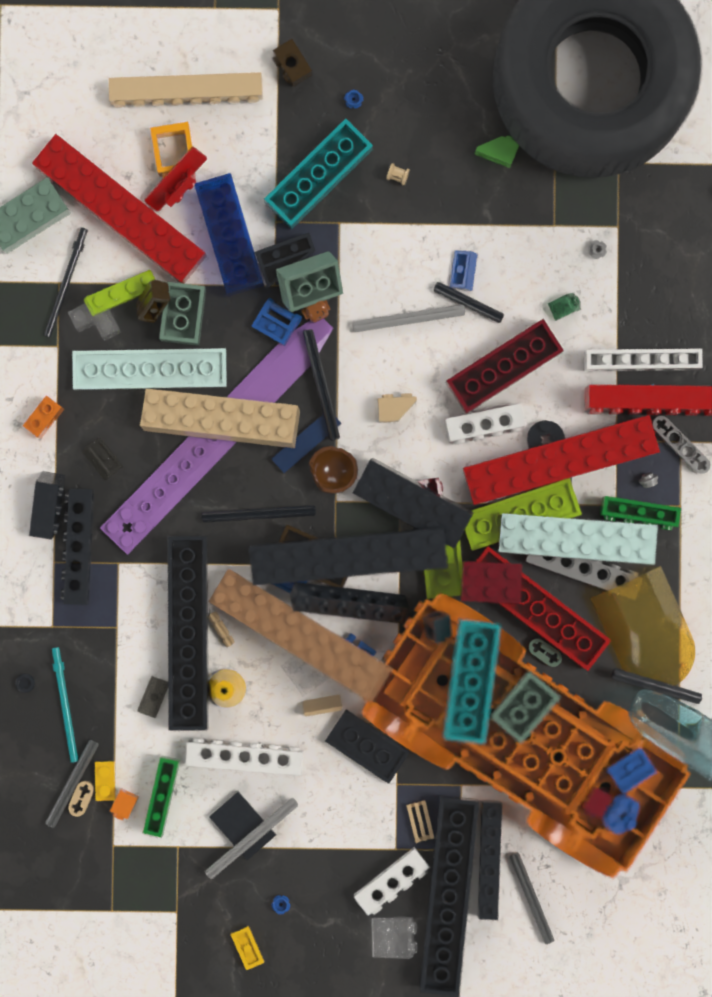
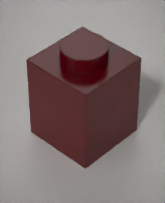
M593 786L582 804V807L586 809L584 813L594 819L596 816L601 818L613 797Z

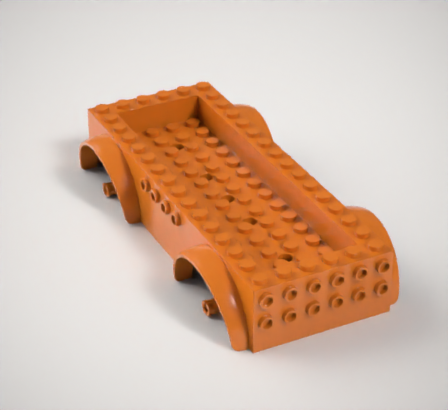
M440 593L432 603L426 599L423 602L419 601L414 608L416 612L414 617H409L403 625L406 629L402 635L398 633L392 643L395 646L392 650L388 649L382 657L383 663L393 669L373 702L362 698L367 702L363 708L362 715L379 730L425 760L446 770L457 761L465 770L469 772L471 770L476 773V777L480 780L488 781L493 785L494 789L509 795L508 798L515 803H521L532 810L527 818V825L548 842L582 864L612 879L621 870L627 873L691 774L686 771L690 763V757L669 738L629 711L608 701H604L595 711L584 703L585 700L577 694L574 696L569 694V689L559 683L557 686L551 682L553 680L545 673L539 674L535 671L537 668L530 663H522L521 660L525 654V648L502 628H500L490 708H496L528 670L556 693L560 699L522 743L493 718L489 717L485 744L445 739L443 737L458 620L494 622L468 605L446 594ZM437 610L449 614L453 637L447 638L442 643H435L426 638L422 616ZM439 675L447 676L448 683L445 686H440L437 683ZM640 747L657 772L623 794L607 769ZM560 751L562 753L561 759L554 761L553 754ZM603 782H608L611 789L607 794L612 796L613 799L619 795H628L639 803L636 826L632 830L615 834L604 825L603 816L601 818L596 816L594 819L584 813L586 809L582 807V804L593 786L600 789V785ZM613 799L609 804L610 807L615 803Z

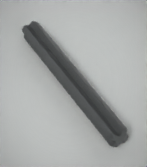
M89 740L45 822L49 827L54 828L99 746L96 741Z
M518 852L511 854L510 860L544 943L550 944L554 942V937L521 856Z

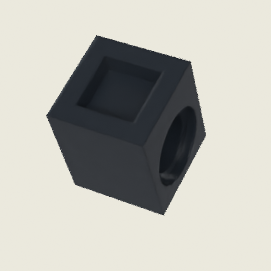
M437 610L422 616L426 638L435 643H442L447 638L453 637L449 614Z

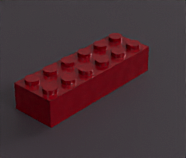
M542 319L452 376L445 383L464 413L468 414L562 354L564 349L545 320Z

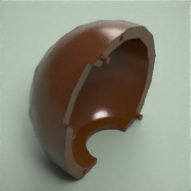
M323 447L315 452L310 460L309 466L317 487L324 493H342L350 488L357 479L358 466L356 459L351 453L342 448Z

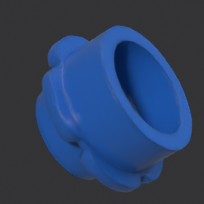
M351 90L349 93H346L344 99L347 107L359 108L363 101L362 94L357 90Z
M284 895L274 897L271 904L272 909L277 914H284L286 911H289L291 906L288 897Z

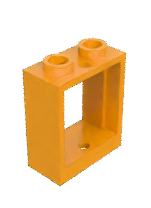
M188 122L150 128L157 172L163 178L175 165L162 167L158 138L185 134L189 150L193 144Z

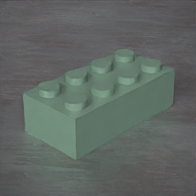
M48 177L0 207V246L6 254L71 214Z

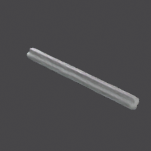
M461 304L353 321L352 326L354 332L464 316L465 307Z
M294 798L289 799L205 871L206 875L210 879L218 875L297 808V801Z

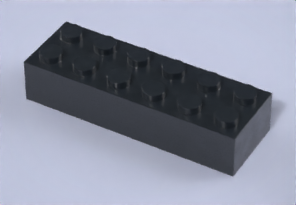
M375 458L370 459L353 491V494L417 529L444 527L446 545L452 548L457 546L474 514L473 511Z

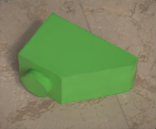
M501 136L478 146L475 155L510 168L519 145L513 137L506 136L505 138Z

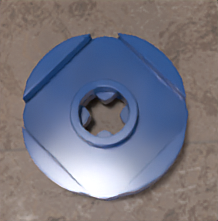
M619 795L613 799L615 803L611 807L608 805L603 816L604 825L615 834L632 830L636 826L639 809L637 801L628 795Z

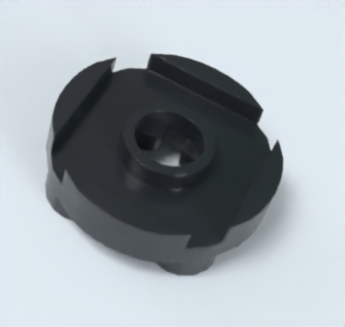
M547 420L535 423L527 433L529 449L545 445L541 443L542 435H549L550 443L565 439L562 428L557 423Z

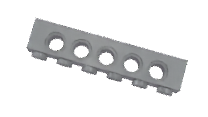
M526 555L524 562L631 600L636 599L642 578L638 577L639 573L628 570L626 573L620 570V566L611 563L609 566H606L599 560L569 558L570 565L568 567L561 565L562 557H552L551 560L546 561L543 556ZM581 563L588 565L589 569L585 574L579 571ZM600 569L606 571L607 576L604 580H600L597 577V572ZM619 575L625 580L621 587L615 583V579Z

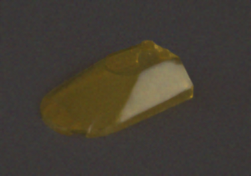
M661 566L611 590L590 597L606 635L611 639V646L623 670L672 685H677L685 679L694 664L695 643Z

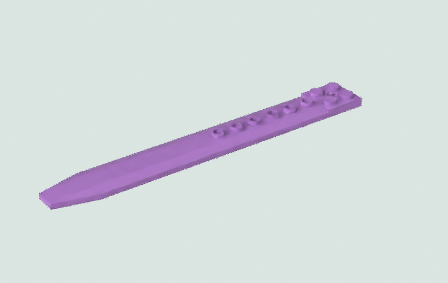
M322 319L316 323L309 321L294 330L286 345L284 346L279 343L226 398L275 403L311 366L303 331L313 329L318 351L320 352L333 327ZM189 436L100 529L128 555L236 442ZM124 523H131L132 526L130 528L132 531L123 532L124 527L122 525Z

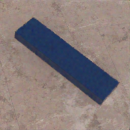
M324 415L320 416L296 437L295 448L285 447L272 458L273 462L283 473H286L328 436ZM335 416L337 426L339 427L342 423Z

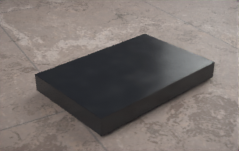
M239 791L210 816V819L234 846L265 821ZM272 829L269 830L242 855L248 861L277 834Z

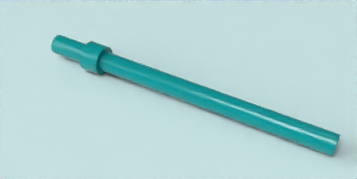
M56 647L52 648L54 660L52 666L53 671L56 672L71 762H77L78 755L63 672L65 667L64 662L61 660L60 649Z

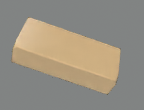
M340 695L303 701L305 717L342 710Z

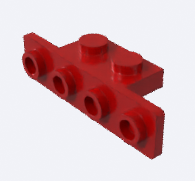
M192 146L145 197V203L157 212L166 204L172 207L175 203H179L187 190H191L196 184L195 172L207 160V156Z

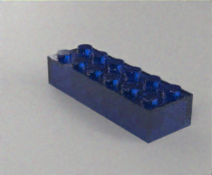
M231 173L196 183L194 186L227 296L263 287V279Z

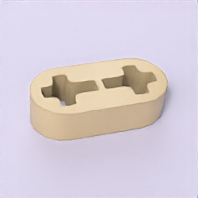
M85 780L77 785L68 807L71 815L78 817L87 810L94 793V785L90 781ZM88 785L90 793L87 792L83 798L81 797L83 790L80 787ZM79 800H82L80 807L83 810L75 812L73 804L76 805Z

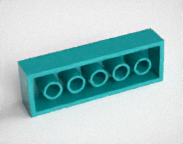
M345 119L264 198L265 204L292 230L373 150V145Z
M467 619L458 620L443 737L445 739L485 744L501 625L497 623Z

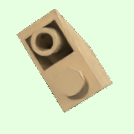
M412 393L401 394V397L394 398L393 394L382 395V398H378L379 423L398 422L416 403L417 396L412 397Z

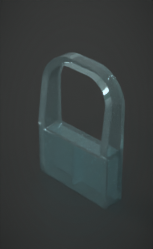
M648 689L640 690L631 701L628 711L633 725L646 738L712 781V719L697 709L668 695ZM642 703H648L657 707L692 731L690 741L650 721L641 710Z

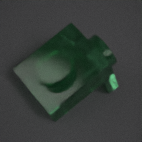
M574 293L566 294L548 303L555 321L581 310L580 300Z

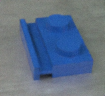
M640 747L607 769L623 794L657 772Z

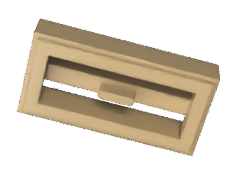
M425 800L407 804L415 842L434 839ZM420 805L423 806L430 835L425 834L419 809ZM412 807L416 809L422 837H418Z

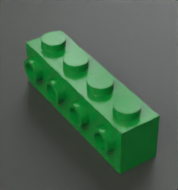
M603 496L599 516H604V520L615 522L617 518L623 519V523L634 524L636 521L642 522L645 525H661V529L672 531V528L679 527L681 508Z

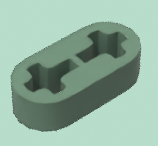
M535 638L529 642V652L545 664L556 667L561 663V653L543 640ZM540 642V647L545 651L543 653L538 650L534 652L533 643L537 644ZM547 652L551 655L556 653L557 662L553 661L550 663V658L545 654Z

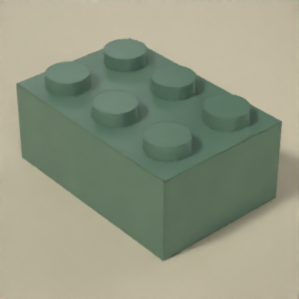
M329 251L276 269L282 302L290 312L344 294L338 260Z
M167 282L169 284L170 301L163 310L159 339L162 342L199 346L206 288L199 285Z
M528 670L493 710L490 716L522 743L560 697Z

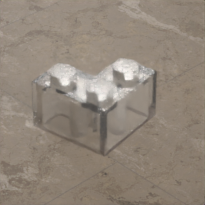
M83 304L68 312L78 332L96 325L104 341L121 333L110 309L92 317L87 305Z

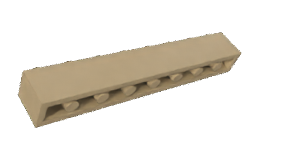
M261 72L109 78V101L111 105L118 108L125 107L126 104L143 107L145 104L163 106L164 103L182 105L183 102H190L192 105H199L207 101L210 104H220L221 101L239 103L240 100H247V102L256 103L259 100H263Z

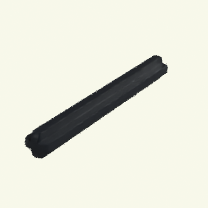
M614 668L611 678L695 704H700L702 701V694L618 668Z

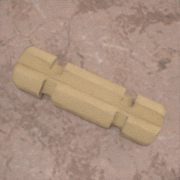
M215 611L208 615V619L211 623L213 622V627L220 638L223 639L224 645L229 647L235 641L229 635L228 629L223 621H220V616Z

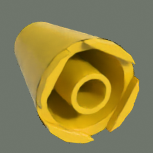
M230 669L216 672L209 680V697L220 707L230 708L236 706L243 700L246 693V684L243 677ZM222 687H226L228 689L227 694H224L222 692Z

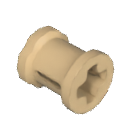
M392 163L387 174V180L393 179L405 185L410 169L404 170Z

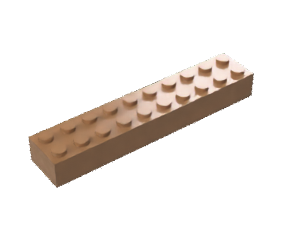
M230 569L227 570L208 601L370 702H373L393 669L303 613L293 611L290 605L259 586H253L251 581Z

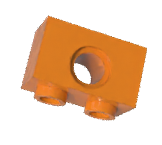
M46 395L23 424V427L36 437L42 439L64 411V408Z

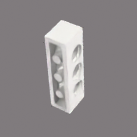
M521 403L445 419L449 443L454 442V445L466 443L465 439L473 438V441L482 440L484 435L489 434L492 437L502 436L504 431L509 430L510 433L521 432V428L526 426ZM501 416H506L509 419L508 426H502L499 423ZM482 420L490 422L491 427L489 430L481 428L480 423ZM469 424L472 427V432L469 434L463 433L462 425Z
M413 847L354 894V898L367 915L371 913L375 915L382 909L381 905L386 901L390 903L398 896L397 892L401 889L405 891L412 886L413 883L411 881L417 877L420 879L428 873L429 865L417 849ZM405 866H411L413 872L410 875H405L402 869ZM396 878L398 884L395 887H390L387 885L388 879ZM380 890L383 895L380 899H375L372 897V892Z

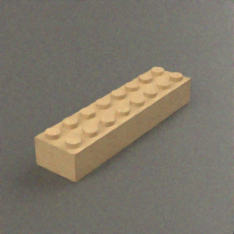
M146 389L140 426L144 431L295 448L300 409L298 405Z

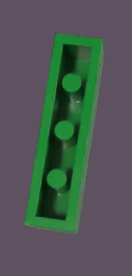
M163 755L160 757L142 834L160 838L164 835L180 759Z

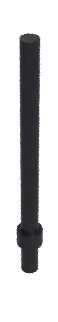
M81 227L77 240L73 243V252L44 336L50 338L52 336L80 252H83L85 247L84 241L88 232L86 228Z

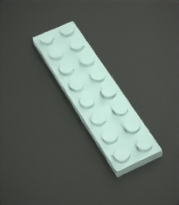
M226 348L73 351V390L227 387Z
M502 513L499 553L655 565L658 525Z

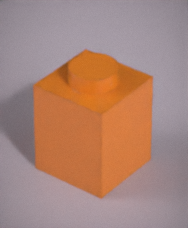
M121 788L110 810L113 812V816L120 820L128 819L139 796Z

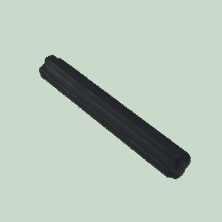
M437 282L434 287V292L462 304L497 323H501L504 317L502 312L441 282Z

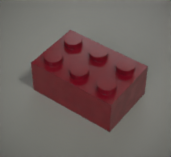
M462 562L460 601L521 603L522 564Z

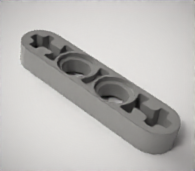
M658 416L652 421L654 432L695 473L704 474L709 471L710 461L668 418ZM657 420H663L665 422L664 427L666 429L671 427L672 430L664 436L663 433L666 431L663 428H657ZM671 433L678 434V443L673 444L670 442L669 436ZM684 447L692 448L693 454L691 457L683 455ZM698 454L699 457L696 459L699 462H705V470H698V463L696 461H693L691 463L690 460L695 458V456Z

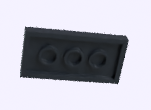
M347 709L325 740L326 743L388 784H390L410 753L409 750Z

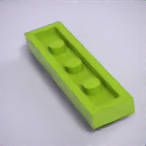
M147 270L85 297L84 302L93 317L141 296L150 280L156 279L151 270Z

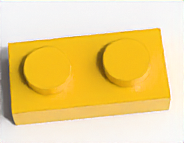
M115 761L95 762L96 801H112L116 799Z
M249 926L231 933V937L246 970L264 963L262 954Z

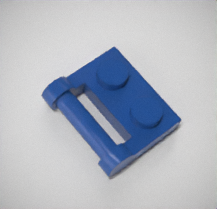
M268 298L253 322L252 327L285 346L295 328L301 322L302 316L293 314L276 304L275 300ZM273 310L291 322L287 325L269 315L268 312Z

